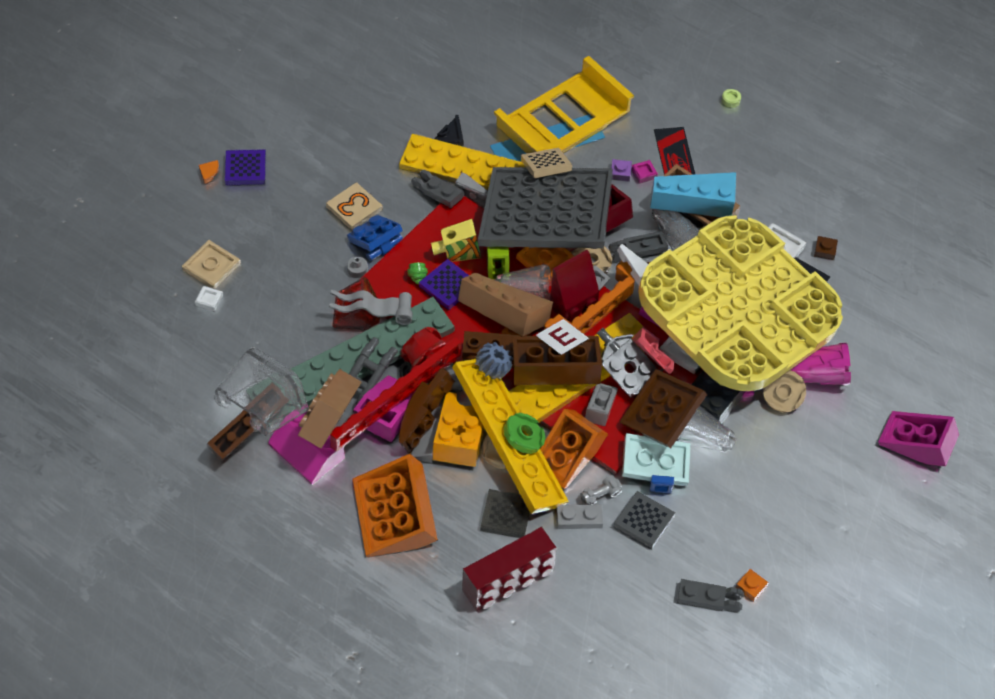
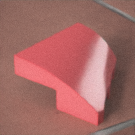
M642 327L632 338L633 342L648 354L666 373L671 374L675 361L658 348L660 339Z

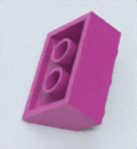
M298 405L282 418L268 444L313 485L345 459V450L343 447L338 452H335L330 447V436L322 448L300 437L298 434L302 427L298 425L307 411L301 405Z

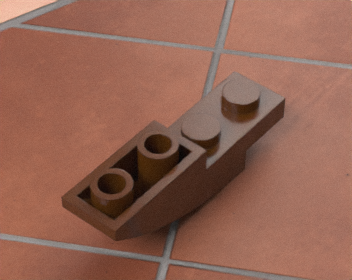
M443 368L439 370L429 385L423 381L421 382L406 408L401 423L399 443L408 453H411L418 446L420 439L432 427L435 421V417L432 415L433 410L438 407L442 398L451 390L455 382L449 372Z

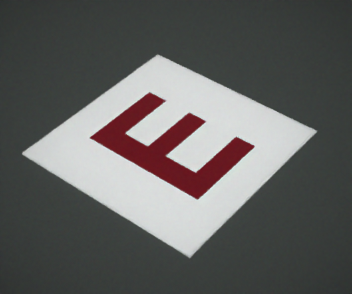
M564 319L536 335L561 355L589 339Z

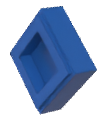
M652 475L650 491L671 494L674 477Z

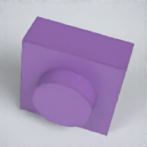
M612 159L613 180L630 181L632 161Z

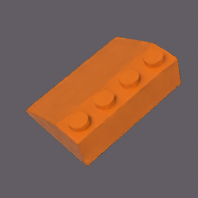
M407 454L352 478L365 555L367 557L419 549L438 541L423 464L414 456Z

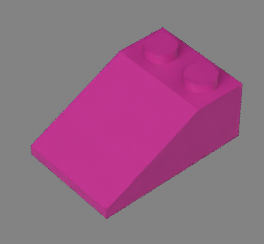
M892 411L878 443L880 446L923 464L946 466L959 437L955 418L952 416Z

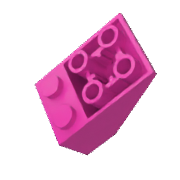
M388 375L366 392L353 409L354 414L361 411L368 402L379 397L383 390L393 386L397 379ZM415 391L366 430L392 442L400 431L404 413Z

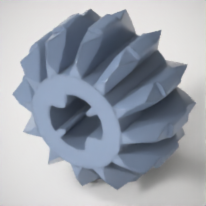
M496 342L485 344L476 355L475 364L480 366L479 371H483L485 377L490 375L493 380L504 377L513 365V358L509 356V351L503 349V345L498 346Z

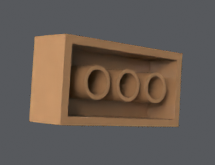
M341 369L335 375L331 373L298 426L302 427L298 435L317 447L322 448L362 382Z

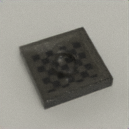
M489 489L480 531L517 538L525 536L530 511L521 495Z

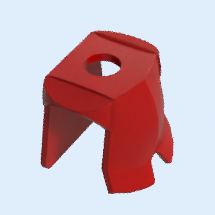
M425 327L412 335L402 346L401 357L405 362H410L413 368L424 362L431 353L434 354L446 343L442 341L437 329ZM433 376L431 379H429L426 383H429L430 381H432V379H433L435 376Z

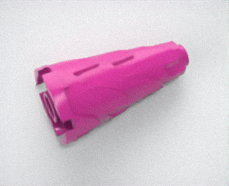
M839 343L823 346L790 369V371L796 372L802 377L804 383L850 385L851 372H849V366L851 365L848 344Z

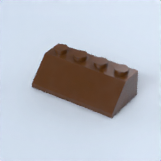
M537 336L513 337L514 385L601 384L602 360L599 336H587L589 339L562 355Z

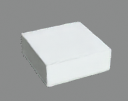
M203 286L195 300V305L215 312L223 297V291Z

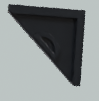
M455 115V118L448 125H445L434 139L464 146L459 115Z

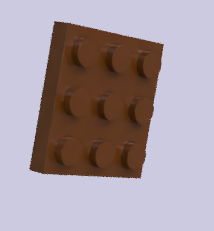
M655 369L620 423L671 449L707 394L702 389Z

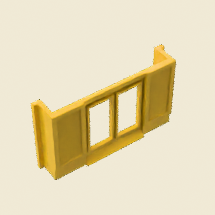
M587 56L583 59L582 71L548 92L509 115L500 108L494 111V115L497 117L496 126L526 154L553 148H559L564 154L630 112L631 99L634 98V95L590 56ZM567 93L593 119L578 126L552 100ZM546 105L573 131L558 139L531 113Z

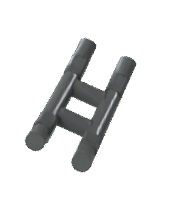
M373 337L365 345L349 372V375L362 382L359 386L362 392L356 401V405L364 394L378 383L384 371L398 353L395 347H391L381 358L379 365L369 360L370 355L379 344V340L376 337ZM363 366L374 372L368 383L357 378Z

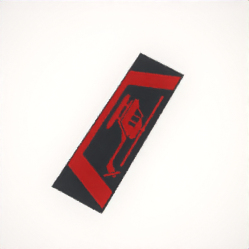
M684 127L654 129L664 175L676 164L695 175Z

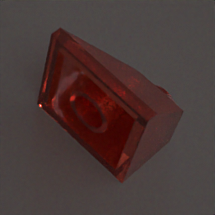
M366 277L338 291L341 294L348 295L364 290L377 298ZM336 297L335 304L340 306H348L363 299H356L349 302L343 301ZM334 309L332 327L335 329L366 330L379 323L380 317L373 316L365 309H356L349 313L339 312Z

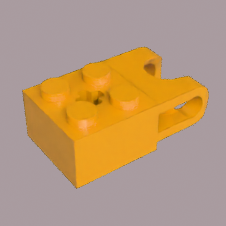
M447 392L445 395L433 442L432 460L476 467L484 426L472 405L464 406L457 401V393Z

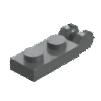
M422 170L419 175L422 179L417 177L411 179L413 186L422 191L423 194L450 208L464 197L463 190L433 176L429 171Z
M662 231L624 238L608 246L610 252H614L612 258L616 263L621 261L617 252L621 244L639 257L668 251V244Z
M681 579L677 603L719 611L740 612L743 605L734 600L725 601V597L741 599L744 597V592L739 588H726L725 586Z

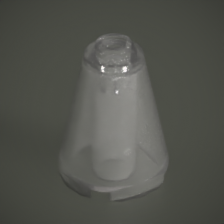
M542 264L500 274L497 276V279H494L550 301L551 293L548 292L549 286H551V272L547 265Z
M699 406L676 441L726 452L727 449L732 450L736 438L731 429L703 407Z

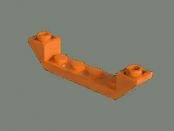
M621 260L617 264L615 280L618 283L612 291L605 293L595 305H590L583 315L577 316L570 323L558 314L555 318H550L545 323L544 330L564 319L583 334L589 331L633 294L635 280L631 275L632 268L628 262L623 263Z

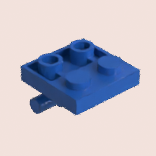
M376 215L371 217L362 226L355 227L352 232L347 234L349 242L371 251L366 254V257L369 261H372L380 255H385L393 246L397 245L403 239L399 234L403 230L399 223Z

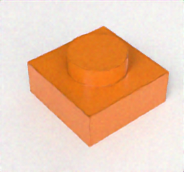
M749 569L736 584V588L743 590L744 595L754 602L768 586V581Z

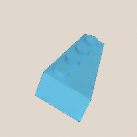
M736 172L654 177L650 208L715 217L732 216L735 204Z

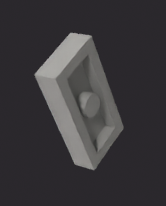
M602 504L558 506V529L603 528Z

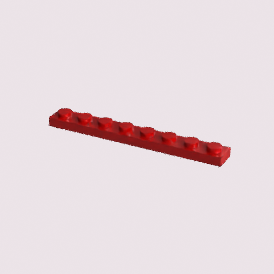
M455 337L451 341L445 342L446 344L442 345L437 352L431 353L424 362L414 366L410 373L400 377L389 389L383 390L379 397L368 402L357 414H352L343 425L334 428L330 434V447L335 452H338L412 394L422 381L426 383L441 368H445L461 355L462 341Z

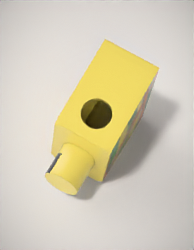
M472 219L442 229L443 240L431 243L434 255L446 252L447 259L451 262L481 258Z

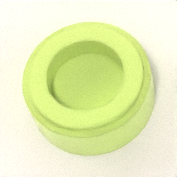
M728 89L723 92V105L729 108H735L740 105V92L734 89Z

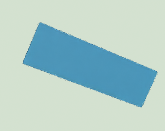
M589 114L573 119V121L578 126H581L593 119V117ZM565 122L547 127L558 139L573 131ZM600 131L575 147L603 139L605 136ZM511 139L490 145L494 154L500 157L522 162L521 155L526 154Z

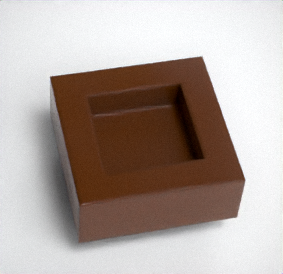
M818 236L814 256L834 260L838 240Z

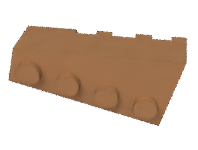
M477 273L462 278L458 301L521 336H525L543 327L550 319L553 304L552 301Z

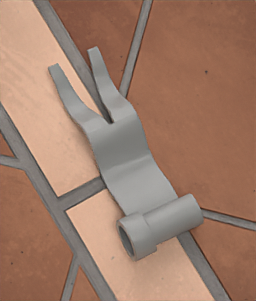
M330 290V294L343 301L350 302L356 299H363L348 306L329 303V308L339 312L349 313L356 309H365L376 317L395 316V321L401 325H408L412 322V295L410 293L403 292L399 295V298L379 299L364 290L348 295Z

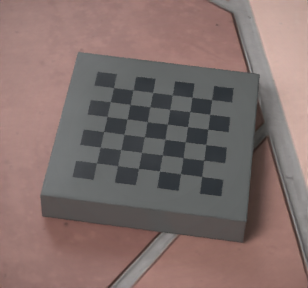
M637 491L615 521L614 527L652 549L675 517L676 512Z

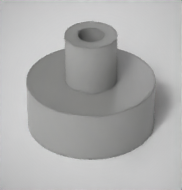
M362 257L351 258L347 263L348 274L354 278L363 277L368 272L367 261Z

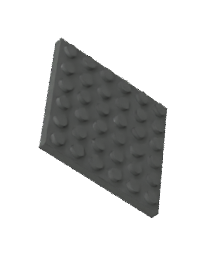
M493 167L478 236V246L571 249L604 248L613 169L572 168L570 172L534 178L526 167Z

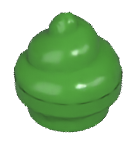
M424 263L409 264V269H407V275L417 285L428 273Z

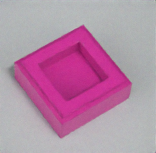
M650 160L632 165L631 170L639 184L654 180V177L658 176Z

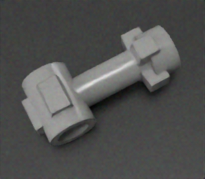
M611 475L602 481L603 486L595 490H590L589 487L584 489L580 493L584 505L596 504V498L607 493L611 497H616L622 492L620 481L615 479L614 475Z

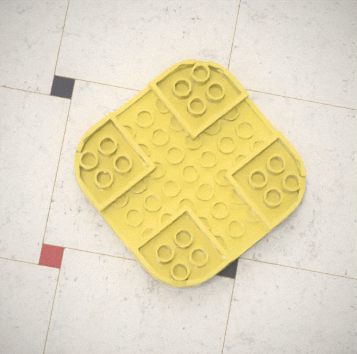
M737 215L721 217L699 230L696 237L674 251L669 249L651 261L643 273L638 290L639 299L645 312L712 379L722 386L739 391L759 390L774 382L827 344L836 334L843 319L840 297L817 272L810 274L783 249L786 243L766 225L749 217L747 220L737 219Z

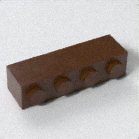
M272 384L207 443V447L222 462L283 407L288 399Z

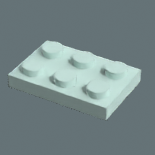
M626 433L624 437L622 477L651 481L652 475L674 477V485L687 487L689 483L691 443L676 441L670 449L645 436Z

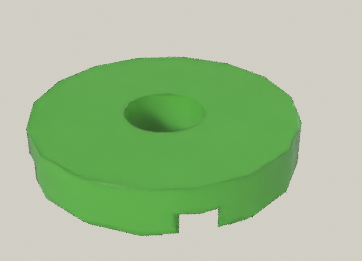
M516 413L510 416L504 424V435L508 443L522 453H536L545 443L546 437L543 427L540 428L538 421L528 414ZM521 430H524L528 434V436L523 434Z

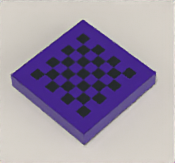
M266 149L226 150L225 185L265 184Z
M447 259L419 282V287L431 297H434L447 310H450L459 302L458 297L462 278L469 275Z

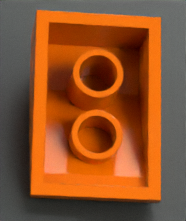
M568 409L563 410L547 436L544 445L540 448L557 481L564 489L571 484L593 458L608 433L575 410Z

